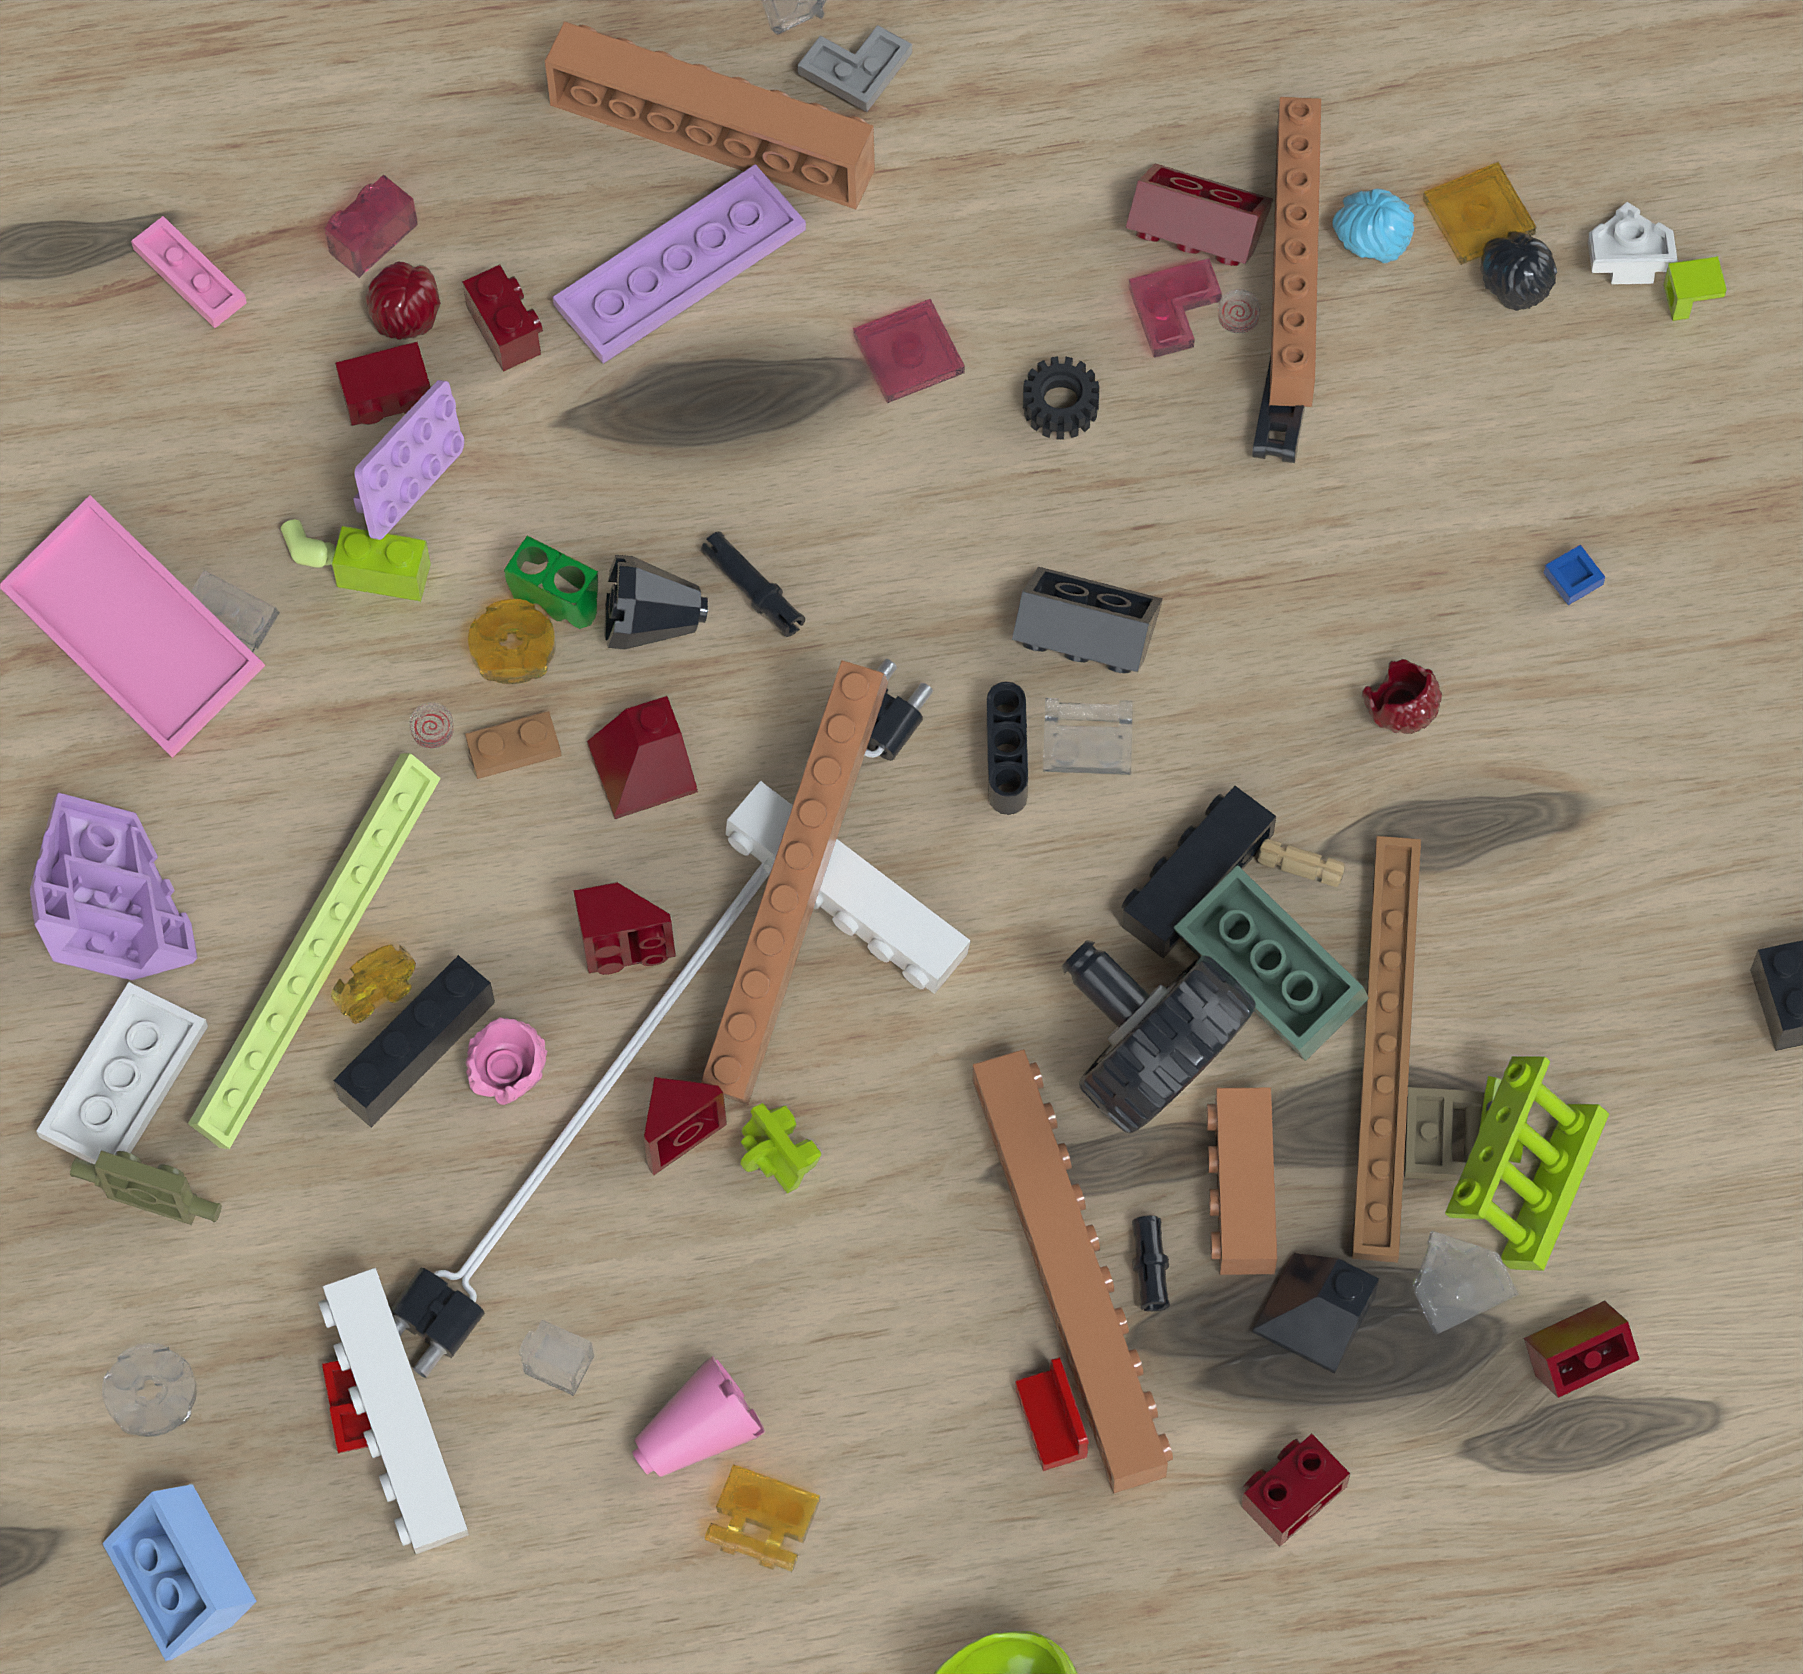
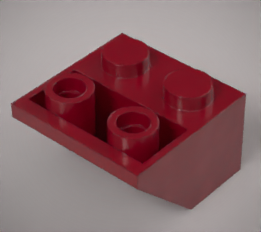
M618 882L573 890L589 974L595 972L602 975L620 972L626 966L636 964L656 966L666 962L668 958L676 957L672 921L668 912Z

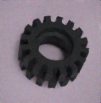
M1058 356L1051 357L1050 366H1047L1044 360L1037 363V371L1032 368L1028 372V380L1025 379L1023 385V409L1026 421L1031 420V427L1035 431L1043 427L1042 436L1049 438L1052 431L1057 432V440H1064V432L1069 431L1071 438L1078 436L1079 428L1086 432L1090 428V421L1095 422L1097 410H1099L1100 386L1099 382L1095 381V373L1092 369L1086 372V364L1082 361H1079L1076 367L1073 366V358L1067 356L1065 357V364H1059ZM1067 388L1074 391L1078 399L1071 407L1055 408L1048 405L1044 397L1051 389Z

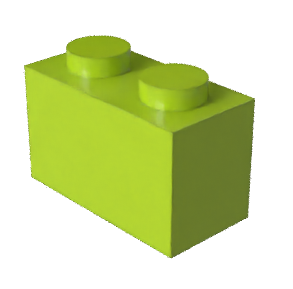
M345 526L341 528L332 561L336 584L339 588L420 602L431 565L426 540L386 534L381 540L372 539L369 536L368 530Z

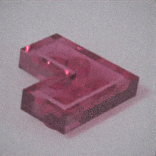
M1209 258L1129 279L1128 288L1154 358L1194 348L1195 338L1185 311L1218 303L1222 300V292Z

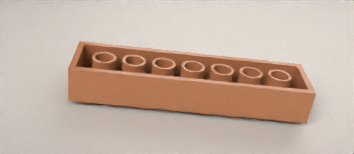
M565 21L545 59L550 106L741 171H746L756 164L770 181L852 209H857L875 171L874 126L859 117H846L829 111L821 104H808L790 98L782 91H769L752 85L741 77L731 78L713 72L705 65H692L675 59L664 51L654 52L636 46L628 39H615L598 33L587 25L577 26Z

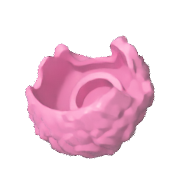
M499 1017L490 1022L474 1038H471L469 1042L468 1057L465 1063L468 1067L466 1073L471 1090L478 1095L495 1096L497 1103L501 1105L509 1104L524 1095L543 1076L542 1070L548 1052L545 1050V1040L540 1035H537V1031L529 1024L517 1021L516 1019Z

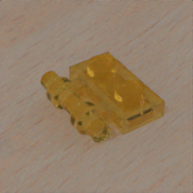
M733 1464L716 1505L717 1512L730 1516L731 1520L727 1528L710 1523L705 1540L720 1545V1551L733 1556L736 1552L760 1560L759 1565L773 1570L777 1566L792 1572L795 1568L798 1554L782 1549L786 1537L804 1543L820 1504V1496ZM750 1523L771 1531L767 1542L744 1535L743 1532L746 1524Z

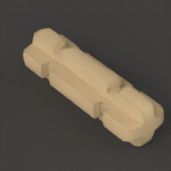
M1270 839L1263 841L1258 854V862L1272 868L1280 865L1282 866V871L1314 881L1318 877L1322 879L1321 883L1333 887L1339 886L1345 871V864L1332 858L1324 861L1321 860L1322 855L1290 845L1285 849L1281 847L1282 843Z

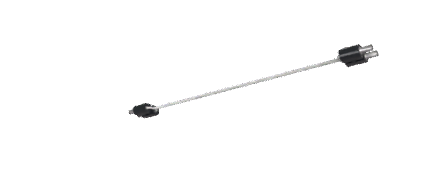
M885 659L876 671L884 673L888 681L897 669V666L891 660ZM920 683L908 701L899 696L895 699L888 694L889 689H886L865 756L873 758L880 756L889 761L895 759L923 721V716L919 710L933 693L932 688L925 683ZM764 863L759 866L462 1268L457 1273H451L446 1270L432 1273L421 1267L390 1307L399 1336L406 1329L414 1335L418 1334L425 1339V1343L430 1345L413 1368L419 1375L426 1378L443 1355L452 1358L484 1316V1310L476 1303V1292L469 1285L470 1277L769 874L763 868ZM440 1277L450 1280L462 1278V1286L470 1295V1298L459 1290L454 1291L448 1287V1283Z

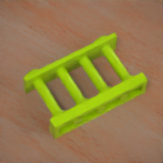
M1545 1056L1511 1057L1445 1211V1214L1450 1218L1487 1220L1508 1238L1500 1261L1508 1268L1515 1270L1544 1271L1609 1116V1113L1599 1104H1565L1542 1083L1550 1064V1060ZM1533 1101L1537 1102L1558 1121L1550 1142L1545 1140L1525 1122ZM1517 1139L1541 1159L1533 1182L1508 1161ZM1500 1179L1525 1199L1516 1221L1491 1201Z

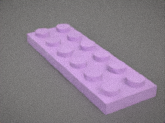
M755 164L553 296V304L604 364L805 231L806 222Z

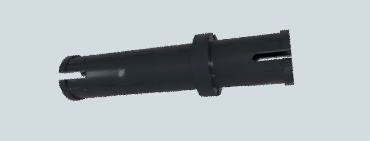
M719 531L710 535L706 540L713 546L710 547L707 543H703L701 552L707 555L752 601L751 607L758 614L764 613L782 631L785 637H790L797 633L800 629L794 623L797 622L800 626H803L806 620L805 616L799 613L782 596L783 590L779 585L770 583L725 538L722 532Z

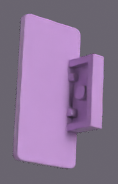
M438 380L356 466L355 479L359 492L353 499L356 511L364 513L369 536L372 539H383L463 451L464 437L460 431L456 414V402L452 396L448 381Z

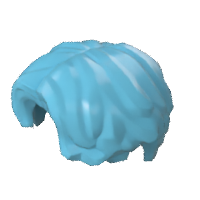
M1378 188L1369 191H1359L1344 197V207L1337 211L1332 220V226L1339 240L1344 243V248L1360 258H1375L1382 263L1397 260L1406 251L1414 232V214L1409 209L1410 205L1403 202L1390 191Z

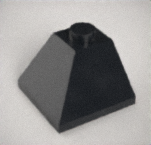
M1294 1253L1260 1315L1253 1333L1335 1374L1376 1297L1379 1278L1339 1258Z

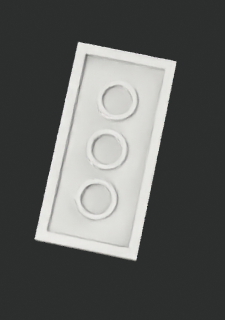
M128 982L36 1132L39 1138L93 1164L96 1163L101 1150L114 1155L116 1151L131 1153L208 1027L206 1019Z

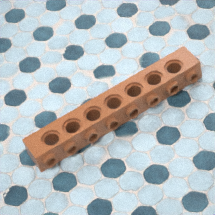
M1280 97L1276 139L1269 405H1304V407H1312L1316 366L1321 98Z

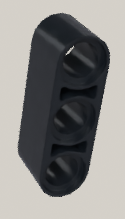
M1005 681L992 686L987 695L988 798L990 805L995 811L1000 814L1011 815L1021 811L1027 804L1028 798L1027 714L1024 691L1019 685ZM1008 704L1016 709L1005 713L996 708L1000 705ZM1002 744H1012L1017 749L1007 753L1000 751L997 747ZM1009 783L1014 784L1018 789L1008 793L1001 791L998 787Z

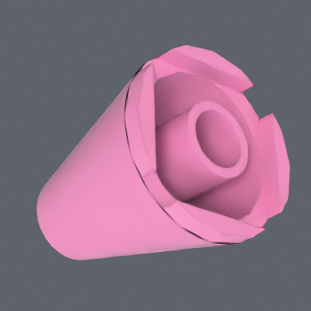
M712 1356L698 1368L636 1436L634 1440L638 1448L632 1451L647 1475L655 1471L659 1477H662L754 1440L766 1431L754 1409L750 1410L743 1398L745 1395L723 1365Z

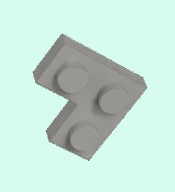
M878 25L856 54L820 36L798 64V74L868 112L912 54V44Z

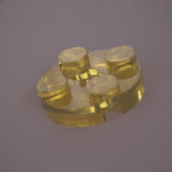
M504 599L492 603L486 607V612L477 621L475 618L468 633L471 659L479 669L480 675L488 681H496L502 684H520L532 679L541 678L548 671V665L555 654L556 640L551 620L546 614L544 616L542 612L536 610L534 604L521 599ZM508 634H516L517 639L523 641L516 649H507L506 646L500 645V642L507 641Z
M392 944L382 946L368 953L349 968L354 976L346 984L339 979L332 990L331 999L341 1013L348 1016L352 1023H361L386 1001L389 1000L391 1003H395L410 992L412 986L408 980L415 970V960L402 945L399 946V951Z

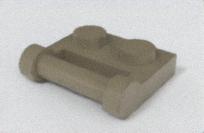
M1408 1087L1404 1178L1459 1181L1478 1137L1484 1092ZM1453 1109L1465 1111L1464 1162H1452Z

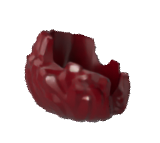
M400 261L386 266L373 278L365 295L369 315L379 334L391 339L396 338L397 340L416 338L432 329L441 304L437 284L431 271L424 265L413 267L408 263Z
M1401 659L1397 662H1389L1388 673L1385 676L1384 682L1374 691L1371 690V686H1365L1362 691V698L1377 726L1394 733L1413 734L1428 727L1437 717L1442 700V692L1432 670L1424 669L1406 659Z

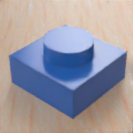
M1581 544L1546 564L1543 572L1567 605L1601 587L1605 581L1604 574Z

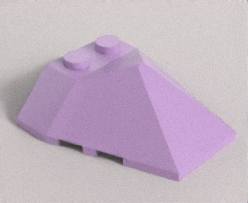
M57 793L54 797L30 886L34 923L54 962L128 980H136L193 964L197 959L192 924L186 913L179 914L171 898L175 890L169 879L162 880L154 864L158 856L136 813L62 793Z

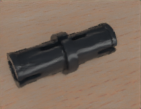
M1151 1215L1141 1216L1132 1220L1136 1247V1257L1132 1263L1133 1271L1138 1273L1140 1309H1144L1146 1312H1157L1170 1307L1166 1283V1270L1169 1268V1258L1164 1254L1161 1218Z

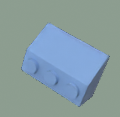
M193 1484L151 1492L102 1543L165 1661L173 1660L232 1627L257 1602Z

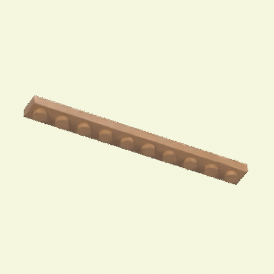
M1377 836L1375 844L1367 985L1369 999L1366 1002L1352 1259L1398 1263L1421 839Z

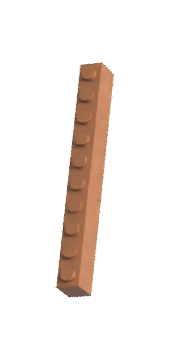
M841 660L701 1083L718 1085L723 1091L725 1098L749 1105L888 686L886 676L882 672Z
M1024 1049L973 1064L972 1081L1113 1494L1166 1478L1167 1462L1173 1460L1171 1447L1165 1433L1157 1434L1153 1419L1158 1418L1157 1407L1151 1391L1143 1393L1138 1377L1144 1375L1141 1360L1136 1349L1128 1350L1123 1336L1129 1334L1127 1320L1121 1307L1115 1309L1109 1295V1293L1115 1291L1113 1280L1107 1265L1100 1267L1095 1252L1100 1251L1099 1240L1092 1224L1085 1226L1081 1211L1086 1209V1205L1079 1184L1071 1185L1066 1171L1072 1169L1070 1156L1065 1143L1057 1144L1052 1131L1058 1128L1057 1120L1051 1103L1043 1104L1038 1089L1044 1088L1038 1064L1036 1062L1029 1064Z

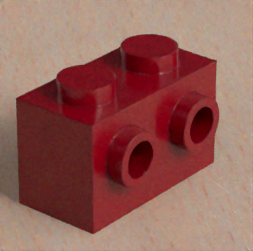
M499 264L462 281L466 307L503 372L541 355L538 333L543 332L541 322L534 309L526 310L521 301L524 299V294L514 276L508 278Z
M418 341L335 362L351 426L358 424L371 425L380 422L385 417L401 413L406 414L431 388Z
M1605 1300L1523 1338L1535 1376L1557 1398L1640 1360L1629 1322Z
M1312 1433L1302 1442L1298 1439L1291 1441L1278 1454L1277 1459L1280 1462L1268 1472L1263 1468L1258 1470L1243 1486L1246 1492L1243 1494L1241 1507L1279 1547L1348 1486L1350 1472Z

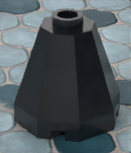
M615 554L609 571L608 582L616 584H613L611 592L606 594L604 637L605 640H608V648L625 650L696 632L699 623L706 622L708 598L701 597V590L698 585L636 557Z

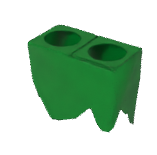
M527 535L504 569L507 585L517 605L520 608H524L527 604L533 605L536 603L556 621L566 619L578 629L591 626L597 615L598 571ZM525 561L537 565L548 562L545 569L540 573L527 574L521 571ZM556 573L579 589V591L575 593L560 591L554 582Z

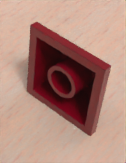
M668 696L625 709L587 740L589 751L614 819L698 793L682 733Z

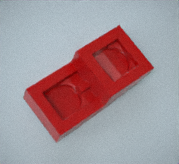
M339 1361L322 1364L338 1454L369 1448L363 1432L372 1429L366 1412L357 1415L348 1388L357 1385L351 1368L342 1371Z

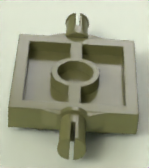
M101 1150L95 1164L75 1158L71 1166V1177L95 1183V1186L101 1187L105 1191L108 1199L192 1225L195 1216L216 1222L221 1213L222 1205L220 1203L199 1198L196 1194L192 1193L187 1178L177 1168L165 1164H160L158 1168L142 1164L140 1158L125 1151H116L114 1155Z

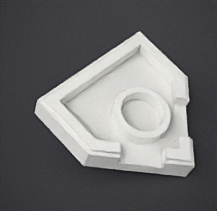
M1628 202L1617 209L1616 215L1608 222L1599 224L1589 232L1588 248L1592 273H1610L1611 284H1653L1655 272H1667L1669 263L1678 262L1673 230L1659 222L1655 225L1641 216L1640 210Z

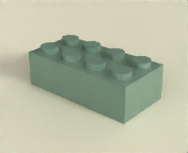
M1238 865L1174 927L1180 939L1198 957L1204 955L1212 957L1244 987L1255 1000L1256 1007L1254 1012L1304 1061L1309 1059L1369 999L1364 987Z

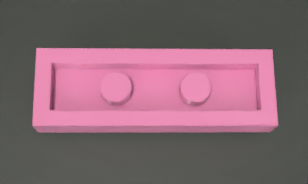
M164 216L131 241L133 250L214 328L247 303L245 294Z

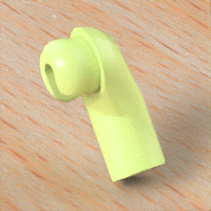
M290 520L281 526V532L290 555L297 564L315 568L332 565L336 550L334 544L307 538L299 520Z

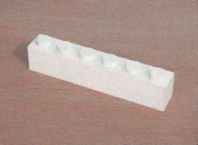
M760 781L727 819L726 835L729 837V843L739 853L745 856L752 854L764 863L763 868L770 875L793 805ZM836 839L814 909L819 907L833 916L834 924L841 931L850 936L858 935L868 943L867 947L874 956L886 963L890 960L904 970L902 972L903 976L913 986L919 989L926 987L935 994L966 957L970 940Z
M376 1268L323 1286L327 1299L318 1303L327 1328L336 1325L342 1342L333 1345L342 1371L351 1368L356 1381V1386L348 1388L356 1413L358 1415L366 1412L372 1429L363 1432L372 1458L382 1456L387 1473L379 1475L387 1502L397 1499L402 1513V1517L394 1519L402 1545L405 1546L412 1543L415 1554H419L468 1536V1529Z

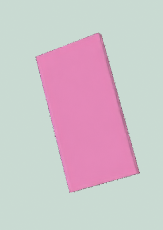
M91 495L0 583V589L172 758L265 667V664Z

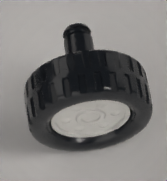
M1086 940L1062 964L1063 973L1068 972L1071 974L1073 984L1117 1028L1108 1037L1111 1044L1082 1075L1079 1086L1097 1108L1122 1131L1133 1133L1157 1116L1212 1062L1249 1020L1255 1010L1256 1003L1254 998L1228 971L1212 957L1206 955L1196 959L1166 988L1159 985L1148 994L1105 951L1097 950L1093 946L1095 942Z

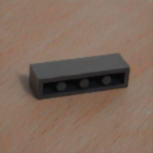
M1234 786L1226 796L1219 794L1212 800L1205 811L1207 817L1198 827L1191 825L1186 829L1177 843L1179 848L1170 858L1163 856L1151 870L1149 875L1150 881L1142 889L1134 888L1121 906L1123 909L1122 928L1163 959L1180 941V937L1174 927L1237 865L1243 870L1260 851L1263 841L1270 839L1274 835L1276 815L1237 786Z
M458 955L333 1080L339 1100L372 1128L495 1003L491 982Z

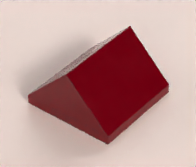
M654 1077L644 1132L648 1168L653 1175L727 1125L724 1093L718 1085Z

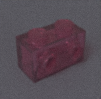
M384 174L375 183L367 184L359 192L356 200L344 211H337L324 228L329 253L360 278L418 225L414 199Z

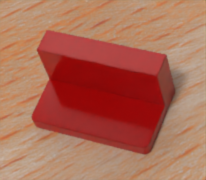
M1060 1357L1051 1360L1049 1371L1016 1380L1015 1389L1043 1471L1087 1458L1088 1438Z

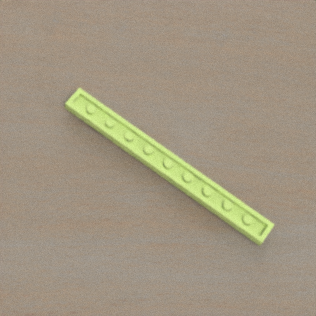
M411 753L399 755L188 1123L219 1148L230 1149L441 779Z

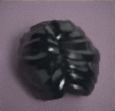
M1516 231L1509 232L1507 237L1490 240L1483 248L1480 266L1485 289H1489L1492 294L1496 295L1508 309L1519 311L1537 306L1538 303L1549 296L1552 287L1556 284V274L1558 272L1551 250L1543 241L1533 238L1526 233Z

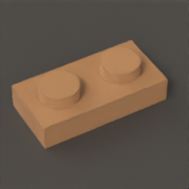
M549 711L465 734L477 779L562 756Z

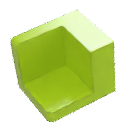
M1718 256L1668 264L1663 285L1672 321L1689 319L1692 305L1695 301L1722 298L1726 295L1727 288Z

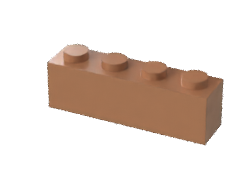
M1271 1087L1217 1088L1215 1104H1207L1206 1110L1207 1131H1215L1216 1146H1208V1173H1217V1189H1209L1210 1216H1218L1219 1232H1211V1259H1219L1220 1275L1275 1274L1277 1238Z

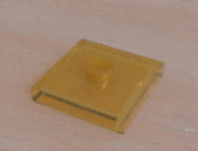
M1499 162L1424 191L1423 201L1460 265L1481 257L1484 246L1492 239L1507 237V234L1512 231L1526 233L1530 236L1536 233L1537 227Z

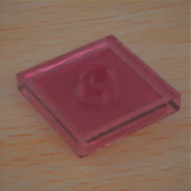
M931 299L853 328L854 338L887 403L965 373V365Z

